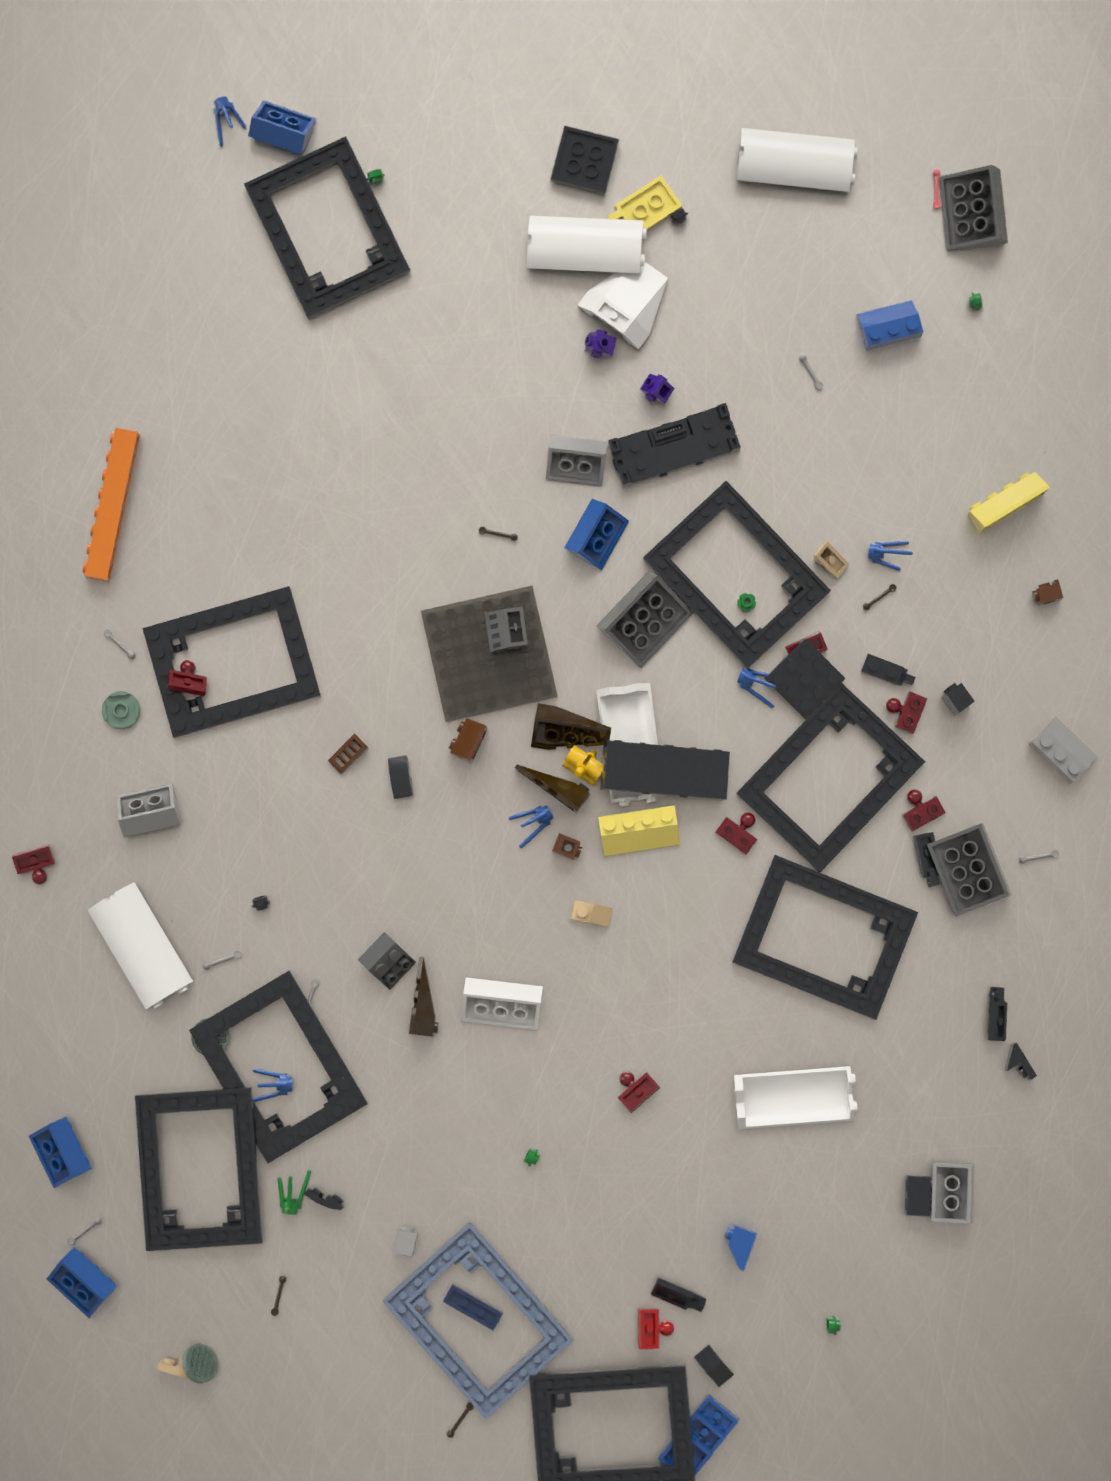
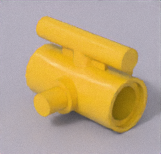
M574 745L562 766L573 772L576 777L582 778L592 786L596 784L603 773V764L595 759L597 752L594 749L586 753Z

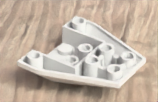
M645 262V266H641L640 273L614 272L588 290L577 306L593 317L595 315L622 334L626 342L639 350L650 335L668 278Z

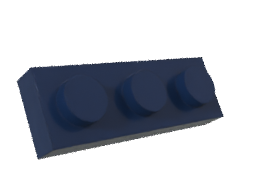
M454 1284L451 1285L443 1300L444 1303L493 1331L503 1315L501 1311Z

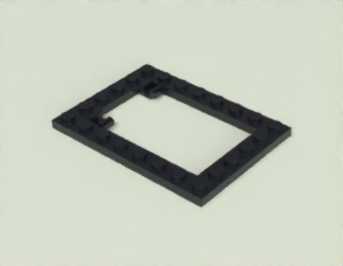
M346 136L244 183L308 319L410 272L403 253ZM338 163L377 245L365 250L371 261V266L339 283L327 285L321 271L308 276L270 194ZM380 251L382 256L377 258L375 253ZM317 281L319 286L314 288L312 283Z
M727 480L643 557L645 562L747 669L831 592L824 582ZM724 509L744 527L790 576L781 585L792 597L788 601L789 604L765 627H760L757 630L746 619L735 628L671 560L681 548ZM794 581L799 585L797 589L791 585ZM742 629H745L748 633L745 637L740 633Z
M290 586L142 628L173 738L321 696ZM277 611L296 677V683L206 709L202 696L186 700L181 692L167 689L168 672L170 669L175 670L172 659H174L173 654L188 649L186 636ZM172 640H180V644L173 645ZM198 706L199 711L192 712L191 708Z
M841 683L736 794L821 873L926 761ZM837 715L842 718L838 723L834 720ZM850 721L853 725L857 724L884 749L882 752L886 756L875 767L884 778L819 845L780 809L764 791L828 724L839 733ZM889 763L893 766L890 771L885 768Z
M774 855L732 962L877 1020L918 912ZM785 880L875 916L870 929L885 934L883 940L886 942L872 977L869 976L866 981L851 975L848 986L845 987L758 952ZM880 919L887 921L886 926L879 923ZM854 985L861 987L860 992L853 990Z
M290 970L189 1030L223 1089L245 1087L244 1083L216 1036L283 997L329 1075L331 1081L320 1087L328 1102L323 1104L324 1107L292 1127L291 1125L285 1127L277 1113L265 1120L253 1100L256 1145L267 1164L368 1104ZM335 1086L338 1092L333 1094L330 1089L331 1087ZM272 1122L277 1128L274 1131H271L268 1126Z
M252 1087L135 1095L146 1251L262 1244L263 1235ZM233 1109L240 1205L227 1206V1222H223L222 1226L184 1228V1225H178L177 1209L164 1210L157 1114ZM235 1212H240L241 1218L235 1219ZM164 1217H169V1223H165Z
M686 1364L529 1375L538 1481H696ZM655 1387L668 1388L674 1464L577 1470L576 1456L569 1458L559 1457V1451L556 1452L553 1413L556 1412L555 1408L572 1406L571 1393ZM557 1394H564V1399H557ZM570 1466V1470L564 1471L563 1467Z

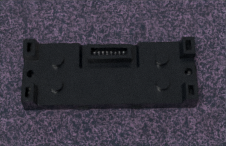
M726 403L649 430H642L628 436L608 440V446L613 458L612 461L622 488L657 477H663L669 473L694 465L703 464V462L738 452L741 448Z
M608 740L603 743V776H601L600 790L671 795L683 798H704L719 801L727 800L730 752L697 749L696 747H674L673 745L666 744L664 746L652 745L642 742L630 743L622 742L621 740Z

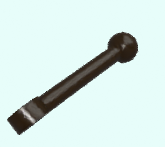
M483 526L479 528L480 534L498 535L511 538L513 541L518 539V535L515 533L506 534L487 530Z
M891 584L889 589L869 603H864L863 609L869 610L871 605L888 593L894 592L897 589L896 585Z
M285 1276L279 1277L280 1284L275 1305L271 1310L273 1316H277L279 1313L278 1305L283 1284L286 1282Z
M471 1402L467 1403L461 1417L453 1428L447 1432V1437H454L455 1430L467 1413L473 1410L474 1406Z

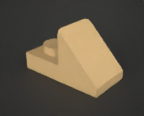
M826 540L813 555L814 561L823 565L837 579L849 565Z
M575 900L571 919L609 927L612 908Z
M184 1351L181 1354L178 1365L175 1364L176 1361L165 1358L164 1361H159L156 1370L189 1379L185 1374L187 1373L185 1368L183 1369L182 1367Z

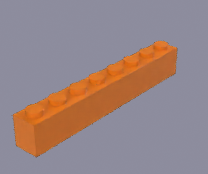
M115 428V431L110 435L111 450L107 451L106 454L108 465L107 469H104L102 473L104 484L103 488L100 487L98 492L100 503L95 508L94 517H96L95 525H92L90 531L92 541L88 543L86 554L89 556L87 562H84L82 570L87 579L110 583L140 434L136 431Z

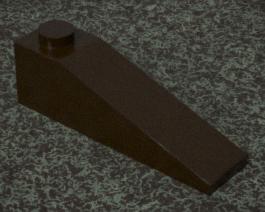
M538 703L531 747L554 750L556 747L567 746V748H572L574 745H584L586 747L601 746L605 741L610 740L611 727L557 706Z
M521 765L515 766L518 772L576 814L590 797V793H588L590 789L582 783L577 785L574 782Z
M419 957L416 977L417 986L414 991V1007L411 1012L409 1034L433 1037L434 1033H438L439 1022H436L424 957Z

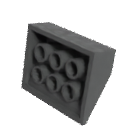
M988 165L939 176L948 251L991 247L1008 243L1001 172L999 168L994 165Z
M648 571L596 626L637 666L642 668L693 612L658 575Z
M983 823L927 844L955 917L1011 895Z

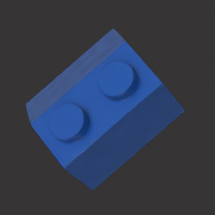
M732 1224V1227L728 1226L724 1237L727 1239L726 1243L738 1268L744 1271L757 1233Z

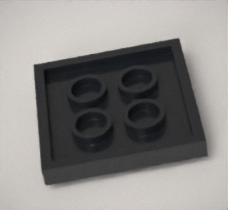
M564 125L550 181L605 194L619 139Z
M804 638L764 679L776 685L774 689L806 719L846 678Z

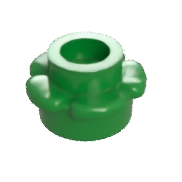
M381 169L367 172V181H371V184L382 182L385 174H382Z
M972 292V296L969 297L970 306L978 310V308L983 307L980 292L975 294Z
M743 593L740 595V599L737 601L738 607L745 612L755 608L756 602L753 594Z
M530 1148L524 1162L529 1167L531 1164L536 1165L539 1160L540 1154H538V1149Z
M836 1316L827 1318L828 1334L833 1333L836 1335L837 1331L841 1330L840 1319H836Z

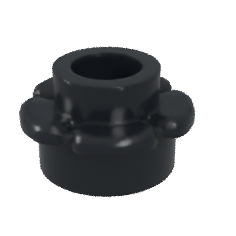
M682 208L671 215L672 223L676 222L679 225L686 221L688 212H685Z
M266 895L255 897L252 899V908H256L257 911L268 908L267 905L270 903V900L267 899Z

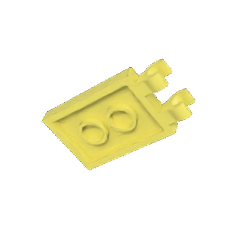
M659 176L614 206L616 211L607 216V218L643 221V228L649 230L680 210L682 204L663 177Z

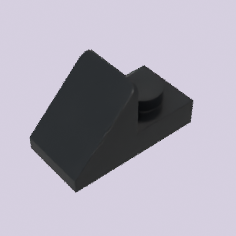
M1017 1042L1012 1043L1004 1071L1019 1065L1018 1071L1023 1078L1028 1080L1035 1078L1037 1075Z

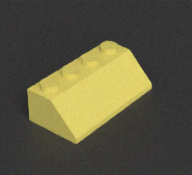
M1027 472L1018 478L1020 481L1016 484L1011 482L1002 488L1003 492L999 494L994 492L986 498L988 501L983 504L978 502L971 506L968 516L978 532L982 533L1043 496L1050 488L1048 484L1035 472L1031 475Z
M675 805L598 817L604 856L680 845Z

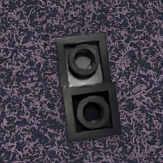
M407 755L388 758L394 799L413 796L412 778L409 773Z
M316 1187L314 1189L308 1188L304 1193L312 1201L327 1208L342 1210L345 1207L342 1204L343 1200L338 1195L334 1194L332 1196L329 1194L323 1199L322 1196L324 1194Z

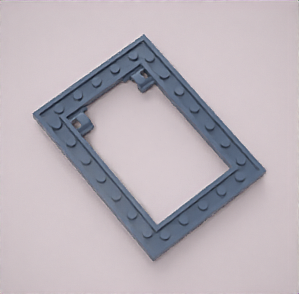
M470 1222L382 1301L485 1419L529 1381V1375L537 1374L573 1341L572 1337ZM471 1255L477 1260L473 1264L468 1259ZM461 1262L470 1274L481 1265L545 1337L537 1347L488 1391L423 1318L433 1309L422 1296L426 1292L425 1289L453 1263L456 1265ZM419 1304L422 1310L418 1312L414 1307L415 1305Z

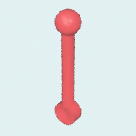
M935 169L933 171L935 176V201L933 207L938 209L941 206L939 201L940 170Z

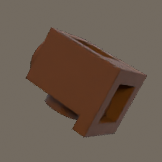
M1058 579L1054 580L1052 585H1050V582L1040 584L1038 589L1032 591L1033 600L1038 603V606L1056 602L1063 598Z
M559 833L552 852L574 860L575 857L579 858L583 847L579 846L580 841ZM565 845H571L572 850L566 851L564 849Z

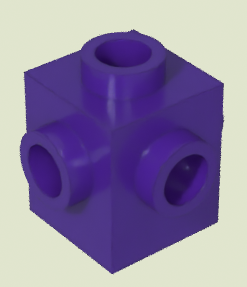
M597 329L595 332L587 335L585 339V352L591 353V356L595 358L613 356L617 338L607 335V331Z
M649 374L640 390L650 402L654 403L657 401L665 404L675 388L667 382L668 379L664 376Z

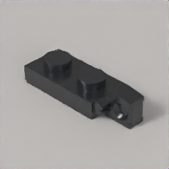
M867 654L861 670L864 674L896 686H902L903 682L913 685L916 678L907 674L908 669L871 654Z
M930 832L913 836L923 878H926L928 887L940 885L938 880L939 874L927 844L935 842L934 833Z
M990 987L988 1040L1005 1041L1007 1002L1004 1000V988Z
M657 1278L651 1291L652 1296L685 1310L691 1308L702 1312L707 1300L696 1293L661 1278Z

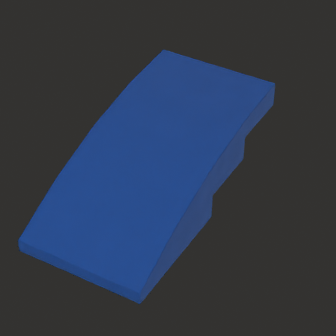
M710 1394L690 1416L695 1475L739 1422L735 1415ZM672 1440L658 1457L664 1464H674Z

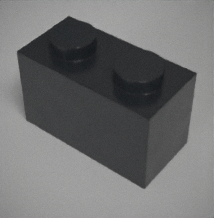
M956 683L952 684L943 691L945 695L941 697L954 716L975 702L962 683L956 685Z
M906 1175L905 1215L930 1216V1212H932V1200H930L933 1182L930 1176Z

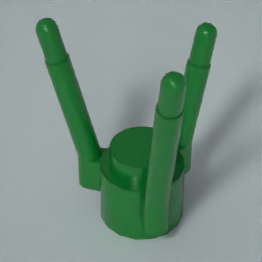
M311 1170L307 1171L297 1202L296 1198L292 1197V1176L288 1178V1193L285 1200L281 1177H278L280 1207L283 1214L295 1215L297 1210L301 1209Z

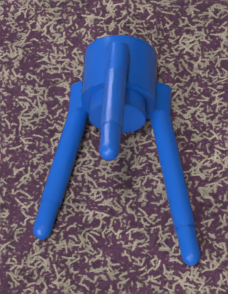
M226 96L214 100L215 108L213 111L220 146H223L219 114L220 116H225L229 127L232 128L233 125L229 117L232 111L242 127L246 128L233 103L229 102Z
M909 541L875 542V544L870 543L868 558L873 559V563H879L900 571V567L883 561L880 558H884V553L912 555L913 552L885 549L884 547L907 545Z
M743 668L737 683L741 684L740 688L747 690L766 705L774 708L771 702L749 687V685L753 686L754 682L776 688V685L756 678V675L766 677L769 673Z
M547 805L544 807L538 806L535 809L509 817V820L535 813V817L521 824L522 828L535 821L539 824L543 823L519 845L520 848H523L541 830L551 824L550 820L554 819Z
M253 1069L255 1073L280 1078L276 1079V1083H259L258 1087H277L278 1092L253 1098L254 1102L287 1095V1092H292V1077H287V1074Z

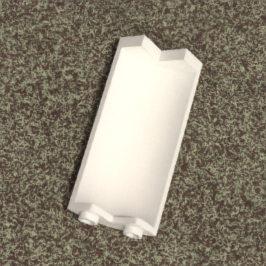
M742 128L737 180L849 192L850 185H854L855 173H852L853 159H857L858 148L854 147V140Z
M530 216L527 268L640 273L641 266H645V254H642V243L647 238V228H643V221Z
M636 683L624 687H607L596 690L600 723L611 727L609 741L621 740L622 742H642L658 745L650 683ZM609 791L611 804L619 803V807L630 806V802L646 800V803L657 802V798L665 797V795Z
M135 882L118 890L110 897L103 899L87 910L146 1010L152 1006L156 1009L164 1004L163 1000L176 992L179 995L188 990L187 985L192 983L193 980Z
M850 1066L734 1075L738 1130L854 1121V1113H858L857 1101H853L852 1086L856 1085L855 1074H851Z

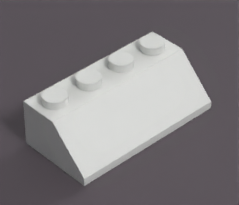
M466 978L461 1021L538 1030L543 987Z

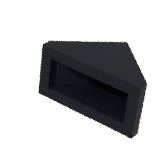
M709 1344L694 1356L718 1387L722 1386L734 1375Z

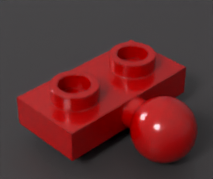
M638 1309V1349H659V1333L663 1336L672 1335L674 1332L673 1323L665 1320L659 1325V1309Z

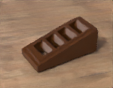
M354 733L328 762L342 774L368 749V746ZM353 742L361 748L359 751L352 745ZM347 747L355 753L354 756L346 750ZM342 752L350 759L348 762L340 755ZM337 757L343 762V767L335 761Z

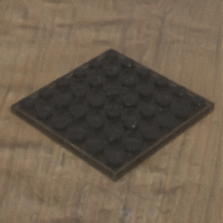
M533 586L421 610L446 723L558 697ZM523 607L528 647L490 652L485 614L502 609Z

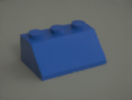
M263 100L251 118L248 136L256 141H263L274 147L289 150L291 153L302 154L308 144L316 118Z
M912 300L857 314L866 351L919 338L923 334L919 313Z
M591 499L564 548L581 560L602 570L629 520L608 504Z
M67 1117L50 1123L29 1135L53 1188L91 1170L89 1161L85 1157L80 1142L77 1140Z
M75 1247L60 1260L47 1277V1280L88 1318L96 1312L117 1287L110 1278L103 1274L96 1265L91 1263Z

